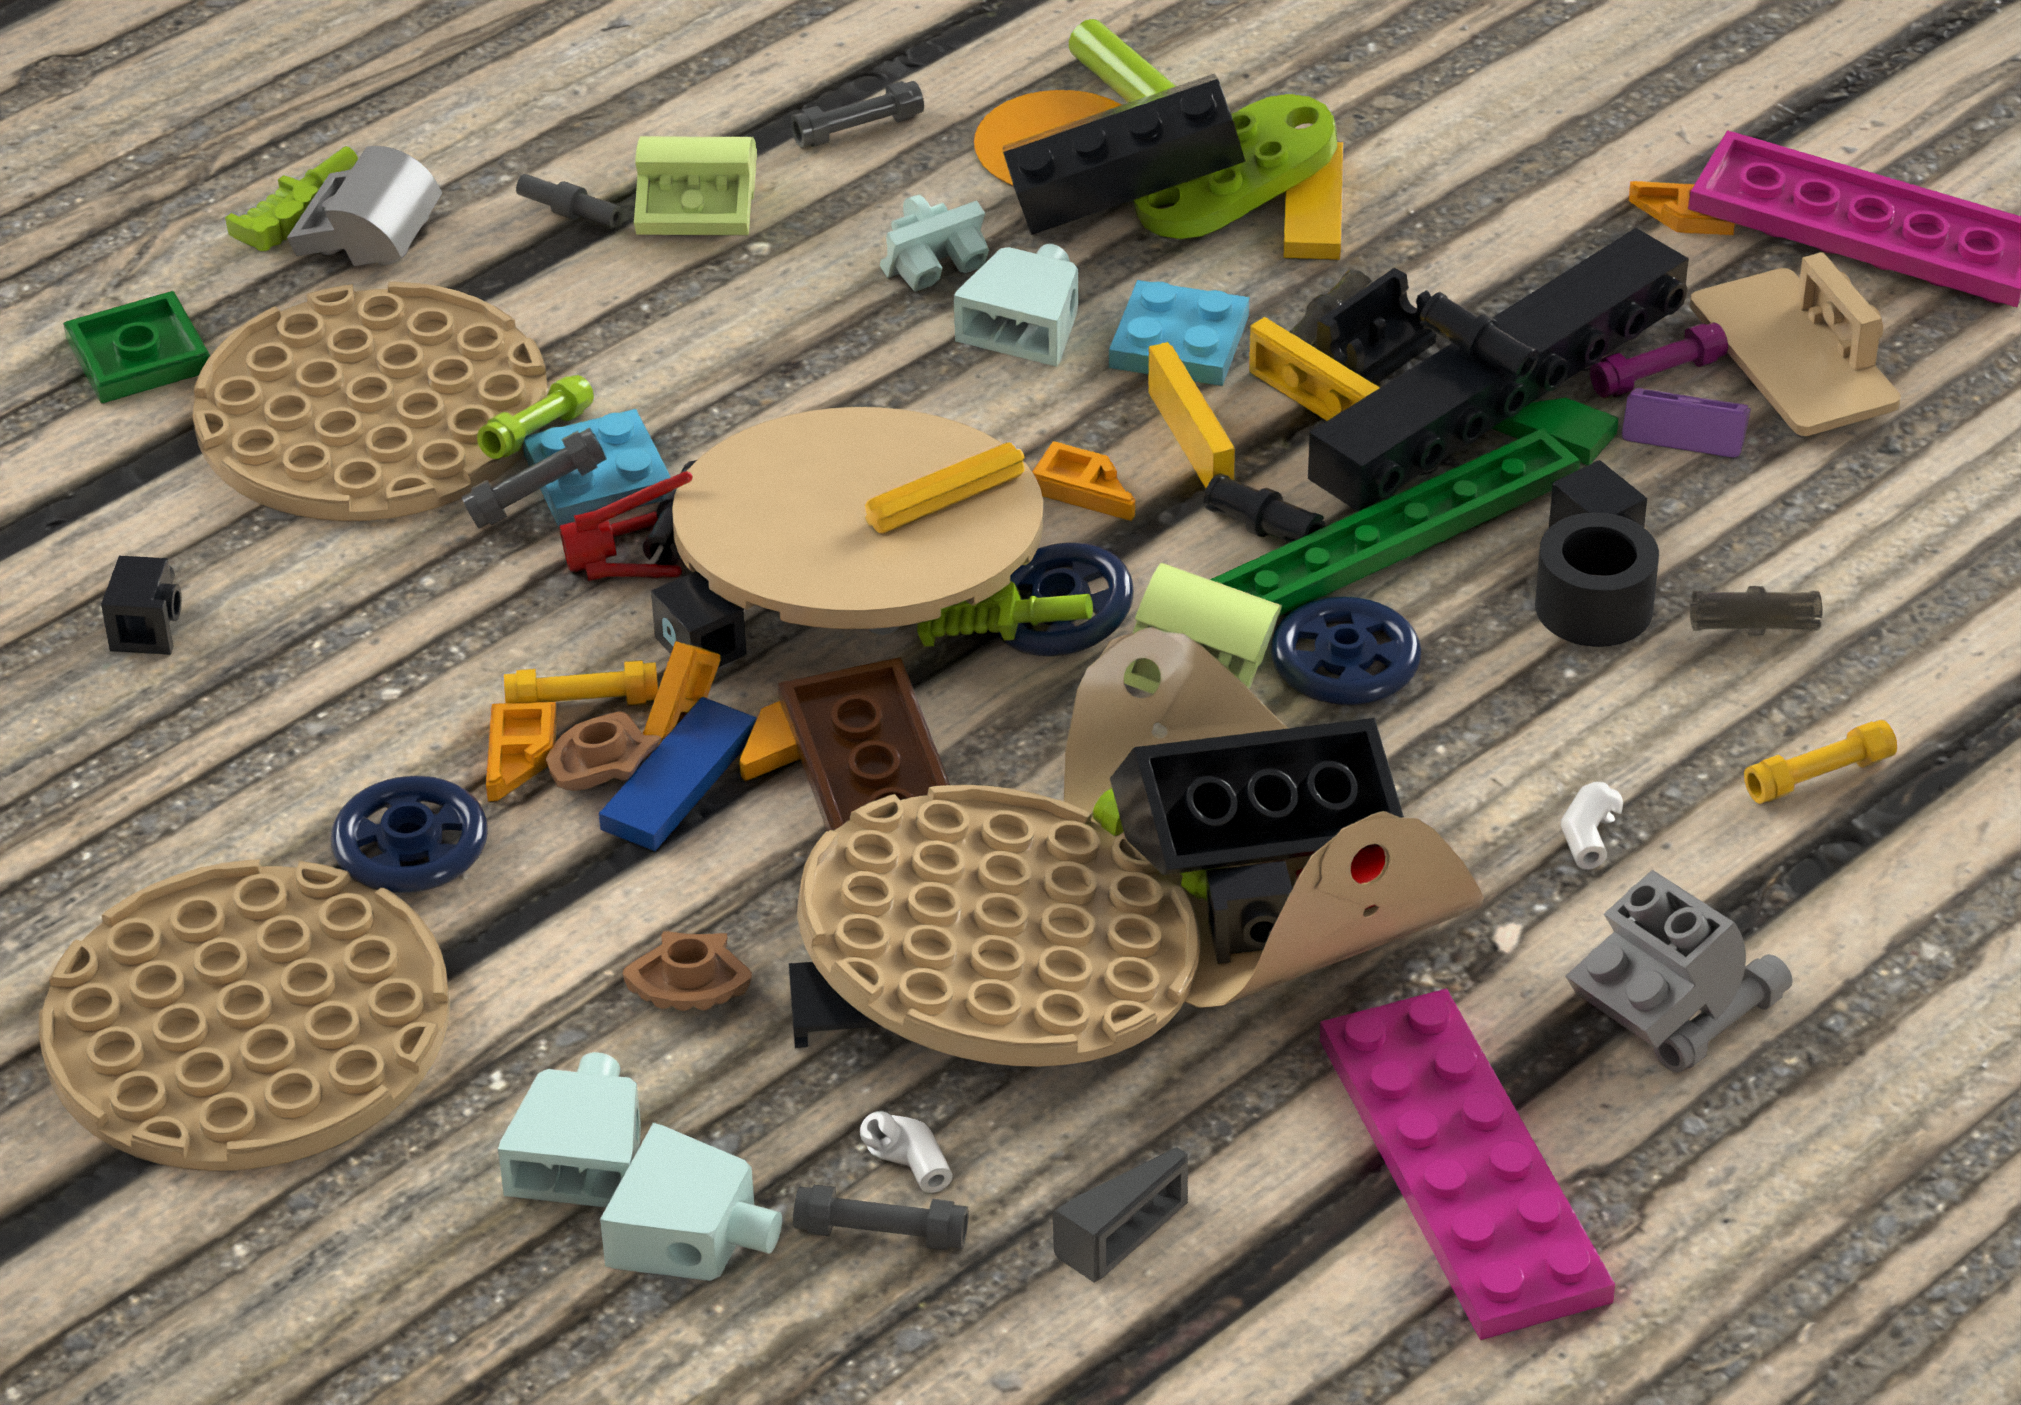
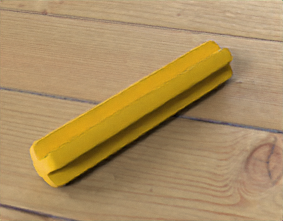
M1006 442L872 497L865 504L866 522L869 526H873L878 533H885L1017 478L1025 471L1023 464L1024 454L1021 449H1016L1012 443Z

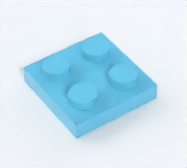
M1137 280L1109 348V368L1148 374L1149 346L1168 342L1170 346H1173L1194 382L1223 386L1249 317L1250 297L1227 294L1218 290L1206 291L1173 286L1165 282Z
M636 409L620 413H610L600 418L563 427H553L525 437L523 451L529 467L565 448L562 442L563 438L576 431L580 433L589 427L595 434L607 457V460L597 465L598 468L584 476H581L578 469L540 489L558 527L561 524L575 522L574 515L595 511L664 479L671 478ZM660 496L638 507L660 502L663 496Z

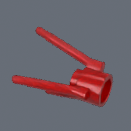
M684 471L600 509L574 515L575 522L559 525L569 572L585 570L588 581L605 577L658 578L681 576L683 571L678 565L607 563L606 558L617 556L614 537L654 526L658 520L657 512L655 511L613 524L609 523V519L690 483L693 479L692 473Z

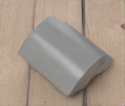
M367 146L352 170L330 173L287 239L296 256L319 252L323 255H331L345 249L353 266L372 263L389 265L399 261L407 254L408 247L420 228L429 219V214L441 197L442 191L432 174L415 158L394 148Z
M1651 870L1604 913L1614 932L1565 976L1577 995L1657 1049L1698 1010H1701L1715 1021L1726 1011L1736 996L1744 976L1746 950L1743 937L1735 922L1659 873Z

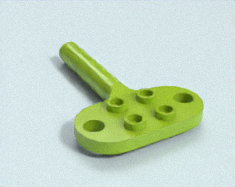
M1088 19L1081 22L1071 33L1069 38L1071 54L1128 103L1176 87V85L1097 19ZM1295 94L1270 96L1247 105L1231 114L1246 162L1133 200L1137 217L1143 226L1153 233L1176 239L1200 237L1223 228L1314 175L1330 162L1337 149V130L1334 116L1327 106L1310 96ZM1302 124H1313L1307 128H1295ZM1175 203L1173 206L1168 208H1157L1158 206H1161L1163 204Z

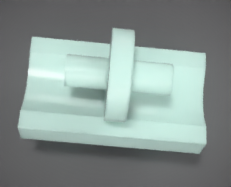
M921 195L906 198L903 203L904 217L891 222L893 231L888 232L886 236L887 256L881 259L879 266L887 278L900 274L915 292L932 286L940 279L942 266L938 260L950 256L959 272L964 274L981 268L986 262L989 251L981 232L985 212L977 200L948 211L944 203L930 207L929 203Z

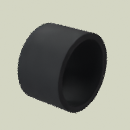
M1592 512L1576 514L1553 524L1543 535L1539 550L1535 609L1541 623L1551 633L1566 641L1592 647L1622 644L1643 633L1653 617L1659 563V548L1653 536L1638 523L1609 513Z

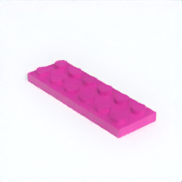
M1729 130L1726 131L1690 193L1688 209L1756 229L1772 237H1782L1813 246L1825 253L1839 254L1863 261L1879 269L1893 270L1923 279L1936 286H1946L1980 296L1992 303H2003L2017 308L2021 301V216Z
M1447 988L1320 1021L1319 1040L1480 1340L1613 1303L1615 1283Z

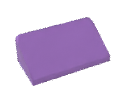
M1636 388L1627 397L1622 438L1631 442L1734 458L1738 457L1742 451L1751 408H1748V405Z

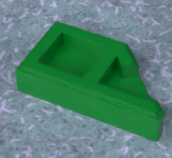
M1565 397L1532 402L1522 408L1517 415L1505 419L1492 429L1520 439L1543 428L1580 459V463L1590 465L1616 436L1619 417Z

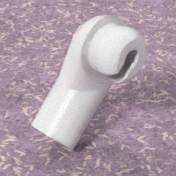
M1593 782L1583 786L1561 819L1562 831L1574 860L1581 869H1594L1606 860L1607 851L1597 827L1600 822L1608 824L1615 821L1610 810L1620 814L1623 809L1622 796L1617 790L1609 788L1604 782Z
M884 1111L873 1112L863 1120L860 1127V1136L871 1154L883 1160L911 1167L920 1188L926 1193L940 1192L950 1184L953 1174L932 1131L925 1123L908 1117L890 1115Z

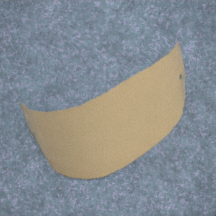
M1150 627L1132 634L1119 636L1109 641L1100 657L1086 669L1077 689L1065 751L1064 802L1093 813L1094 806L1101 795L1112 788L1110 777L1134 747L1287 729L1288 727L1202 645L1185 634L1163 632ZM1146 658L1152 660L1158 666L1161 680L1154 694L1146 698H1137L1127 691L1124 685V674L1130 663L1137 659ZM1155 723H1160L1167 728V735L1164 738L1153 736L1152 730ZM1385 811L1372 814L1342 828L1334 838L1311 856L1229 866L1238 867L1281 861L1286 862L1293 889L1263 950L1230 954L1231 962L1217 964L1208 925L1207 901L1203 898L1198 899L1186 891L1196 911L1200 926L1201 948L1195 978L1190 993L1184 1002L1198 1008L1224 1006L1479 909L1484 896L1464 862L1435 829L1418 818H1399ZM1093 817L1091 818V822L1101 826L1093 819ZM1378 844L1383 848L1386 855L1385 865L1381 873L1368 883H1357L1352 878L1350 872L1354 856L1365 846ZM1304 868L1296 881L1295 871ZM1180 873L1167 875L1175 886H1181L1183 876ZM1374 904L1376 905V906H1374V907H1371V908L1365 910V908H1368V907L1371 906V905H1374Z

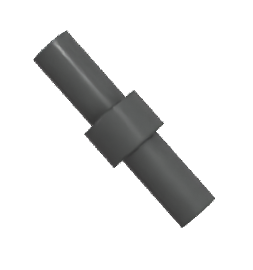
M523 174L518 179L516 185V193L518 195L549 205L551 211L555 214L572 220H577L581 216L613 228L621 221V206L589 196L587 190L583 187L565 181L557 185L528 174Z

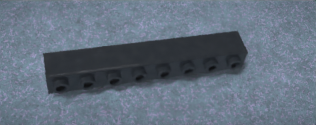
M1634 228L1492 317L1498 321V329L1528 347H1533L1539 351L1536 355L1538 356L1537 364L1525 381L1518 384L1512 381L1509 376L1481 359L1474 362L1460 354V347L1451 343L1309 432L1308 479L1359 512L1372 506L1379 500L1391 496L1398 488L1418 475H1427L1435 472L1439 467V462L1466 444L1475 442L1482 434L1505 419L1517 415L1522 408L1547 392L1556 390L1564 381L1578 372L1590 370L1591 366L1600 362L1603 356L1628 340L1635 339L1642 331L1665 316L1678 311L1684 305L1687 296L1686 280L1689 258L1638 228Z

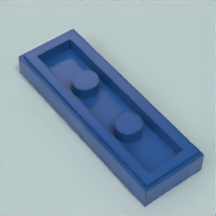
M701 697L599 812L600 830L656 851L743 751L756 722V717Z

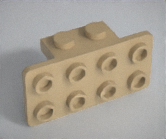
M1824 252L1802 258L1800 278L1794 271L1788 268H1778L1701 289L1691 294L1690 309L1702 323L1707 325L1715 322L1723 328L1728 340L1727 353L1796 434L1810 436L1891 413L1899 409L1901 394L1876 366L1879 339L1883 335L1881 315L1873 305H1870L1851 284L1849 277L1844 272H1840Z

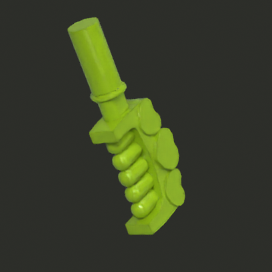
M345 146L314 169L306 171L305 177L300 180L283 175L278 179L279 188L275 191V194L268 195L265 201H260L257 204L256 208H250L247 214H243L240 217L233 213L225 217L228 234L247 245L255 247L259 251H267L272 246L281 244L283 240H288V235L330 173L351 170L358 160L357 154L353 149Z
M1010 581V584L973 606L967 601H963L942 608L941 617L918 623L917 633L924 647L934 646L935 637H942L945 633L949 636H956L959 632L964 635H970L973 631L978 634H984L988 629L993 633L1000 632L1004 641L1014 640L1018 623L1031 622L1035 626L1043 622L1091 619L1093 603L1090 594L1041 598L1031 596L1028 600H1022L1015 584Z

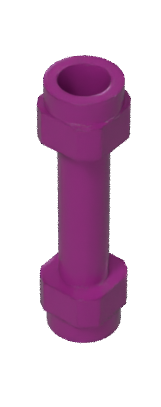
M1713 322L1707 325L1701 323L1687 328L1684 339L1626 359L1621 353L1612 354L1591 366L1590 379L1592 386L1602 398L1611 395L1617 397L1631 392L1634 388V381L1692 361L1697 367L1714 363L1719 357L1725 356L1728 352L1727 336L1718 323Z

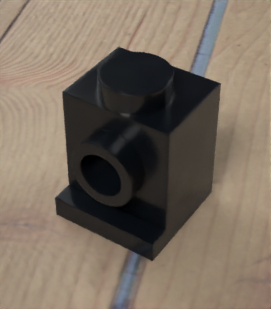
M119 555L101 603L110 651L171 655L174 645L170 621H177L179 619L182 594L179 584H173L175 573L168 563V558Z
M1286 862L1205 870L1208 925L1217 964L1231 962L1230 954L1263 950L1293 889Z

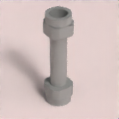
M1770 954L1750 962L1745 966L1739 990L1726 1011L1716 1021L1704 1012H1701L1691 1021L1688 1019L1657 1049L1654 1048L1659 1061L1673 1072H1681L1685 1068H1691L1707 1056L1708 1042L1754 1006L1768 1009L1783 997V993L1792 986L1793 982L1787 965L1778 957Z

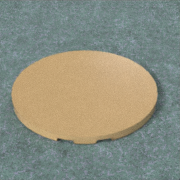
M396 281L388 282V289L354 291L353 284L331 287L306 294L307 302L292 306L283 311H280L275 306L266 310L235 330L216 348L200 371L194 387L195 400L192 417L198 446L209 466L226 484L249 499L272 509L296 516L333 521H371L413 515L457 501L462 496L471 492L472 487L485 480H488L489 483L493 482L524 455L523 444L519 451L506 458L492 459L486 456L479 447L477 441L479 429L486 425L488 420L502 412H508L514 416L544 399L548 394L546 368L541 352L533 339L527 338L516 328L515 320L510 315L494 305L460 291L428 284ZM541 428L532 432L531 434L539 433Z
M881 407L830 408L787 415L749 427L726 438L698 458L687 470L693 475L692 481L677 488L674 495L672 508L674 541L680 557L689 570L692 572L697 571L709 581L710 590L746 610H749L754 605L780 612V620L784 622L831 629L889 628L937 619L941 617L942 608L963 601H967L973 606L1010 584V575L1021 565L1029 564L1040 545L1043 534V498L1035 475L1023 461L1025 471L1017 478L888 532L878 533L873 526L868 525L865 519L867 515L865 504L868 499L1003 443L966 424L927 413Z
M994 786L929 787L928 794L925 796L900 800L893 794L852 811L849 821L834 831L825 832L812 849L804 866L798 895L797 917L805 948L818 971L844 1000L882 1027L912 1042L960 1058L1010 1066L1042 1067L1092 1061L1131 1048L1154 1035L1176 1015L1190 993L1199 962L1201 938L1196 911L1185 889L1182 886H1175L1167 875H1162L1126 840L1124 832L1119 836H1113L1101 826L1091 822V812L1061 800L1036 793Z
M260 859L225 862L171 876L126 897L101 915L103 922L93 929L82 941L77 939L73 941L59 959L49 977L50 988L43 1009L39 1012V1040L45 1069L52 1088L67 1111L90 1133L116 1149L157 1164L192 1170L238 1171L284 1164L321 1153L368 1130L389 1115L407 1099L433 1065L447 1030L450 999L446 967L434 935L422 918L391 891L382 887L378 890L367 887L353 880L348 871L328 865L299 861L297 867L261 866Z

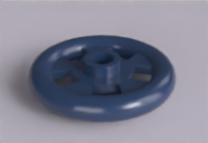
M1066 542L1038 548L1029 564L1021 565L1010 575V581L1015 584L1017 590L1032 591L1030 597L1036 596L1037 598L1090 594L1093 612L1096 615L1078 626L1072 623L1076 620L1043 622V624L1050 625L1046 631L1027 628L1030 623H1018L1014 640L1004 641L1000 632L996 634L1010 647L1035 656H1064L1088 649L1110 636L1129 613L1134 596L1131 574L1126 565L1116 555L1092 544ZM1064 567H1073V570L1066 569ZM1103 577L1107 581L1109 588L1091 594L1087 583Z
M1330 597L1304 604L1292 611L1280 622L1271 641V657L1274 667L1281 678L1301 694L1331 704L1359 705L1389 697L1407 685L1419 667L1421 645L1412 625L1392 608L1364 598ZM1347 621L1352 623L1339 624L1330 628L1326 626V623ZM1380 630L1392 641L1381 645L1377 644L1375 637L1371 633ZM1300 638L1315 640V650H1296V644ZM1375 661H1380L1388 667L1376 675H1371L1365 671ZM1323 666L1327 671L1340 677L1338 679L1320 675L1316 671L1319 667Z
M430 776L395 777L363 789L343 806L332 826L331 849L341 869L348 871L351 878L367 887L376 890L382 887L392 893L421 892L451 882L465 873L475 863L486 844L488 834L487 818L477 799L453 782ZM421 802L438 804L443 806V808L437 815H433L431 809ZM385 807L387 808L380 824H375L367 819L375 812ZM455 830L462 832L457 844H441L443 838L442 831ZM377 842L382 854L368 858L359 849V847L369 843ZM425 857L429 858V862L425 864L400 867L401 861H416Z

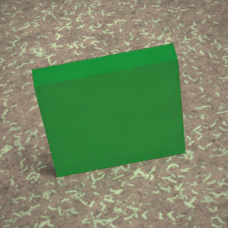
M174 291L63 323L66 339L101 404L198 376L210 357L208 350Z

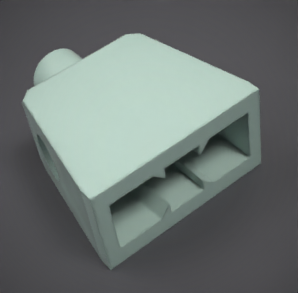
M1054 244L1041 246L1036 254L1011 247L999 249L954 294L955 341L1057 367L1061 361L1077 315L1078 268L1074 263L1070 262L1068 254L1061 247Z
M592 1052L581 1058L577 1072L546 1069L537 1074L498 1147L504 1196L598 1207L608 1206L640 1147L641 1135L637 1083L631 1078L619 1077L620 1065L613 1057L604 1053Z
M653 1123L600 1218L605 1266L620 1270L711 1281L721 1276L736 1245L770 1254L774 1250L780 1236L782 1214L775 1210L754 1205L752 1167L745 1160L673 1129Z

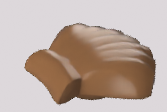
M618 711L595 717L573 726L553 744V748L550 749L546 761L557 787L571 791L590 789L613 778L622 781L628 780L632 777L639 764L657 748L661 737L657 735H643L627 713Z
M663 931L661 935L662 944L624 968L622 973L628 990L638 994L641 999L653 1003L660 1009L675 1007L680 1011L690 1010L693 1007L705 1011L713 1005L723 1004L730 998L739 997L745 994L752 978V972L726 949L727 933L684 934Z

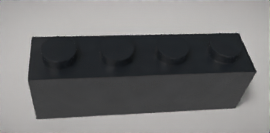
M1215 73L1003 146L1007 167L1031 235L1246 162L1230 109Z
M1375 718L1134 747L1110 777L1126 840L1162 875L1311 856L1334 838L1342 828L1372 814L1385 811L1399 818H1404ZM1371 844L1365 846L1364 848L1379 847L1380 845Z

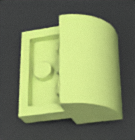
M640 136L635 157L638 174L634 213L636 235H749L751 199H754L757 160L754 137Z
M1160 563L1140 603L1135 617L1137 622L1133 633L1141 629L1154 627L1163 632L1185 634L1202 645L1250 689L1257 667L1261 665L1282 605L1168 564ZM1146 658L1137 659L1130 663L1124 674V684L1154 694L1158 689L1161 680L1158 666L1152 660Z

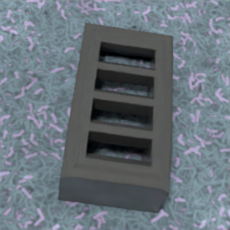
M1176 1147L1060 1206L1053 1212L1054 1253L1057 1258L1094 1283L1102 1279L1188 1203V1154Z

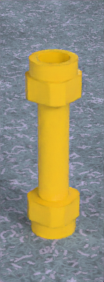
M643 660L624 661V671L536 678V669L516 670V673L504 674L505 702H558L627 696V705L646 704V701L655 700L658 692L656 662L643 663Z
M1885 720L1871 721L1849 731L1847 738L1791 759L1785 760L1782 756L1776 755L1762 760L1757 764L1747 767L1744 771L1747 791L1756 803L1762 804L1788 795L1794 791L1795 784L1853 763H1857L1861 768L1876 764L1896 754V736L1891 726Z

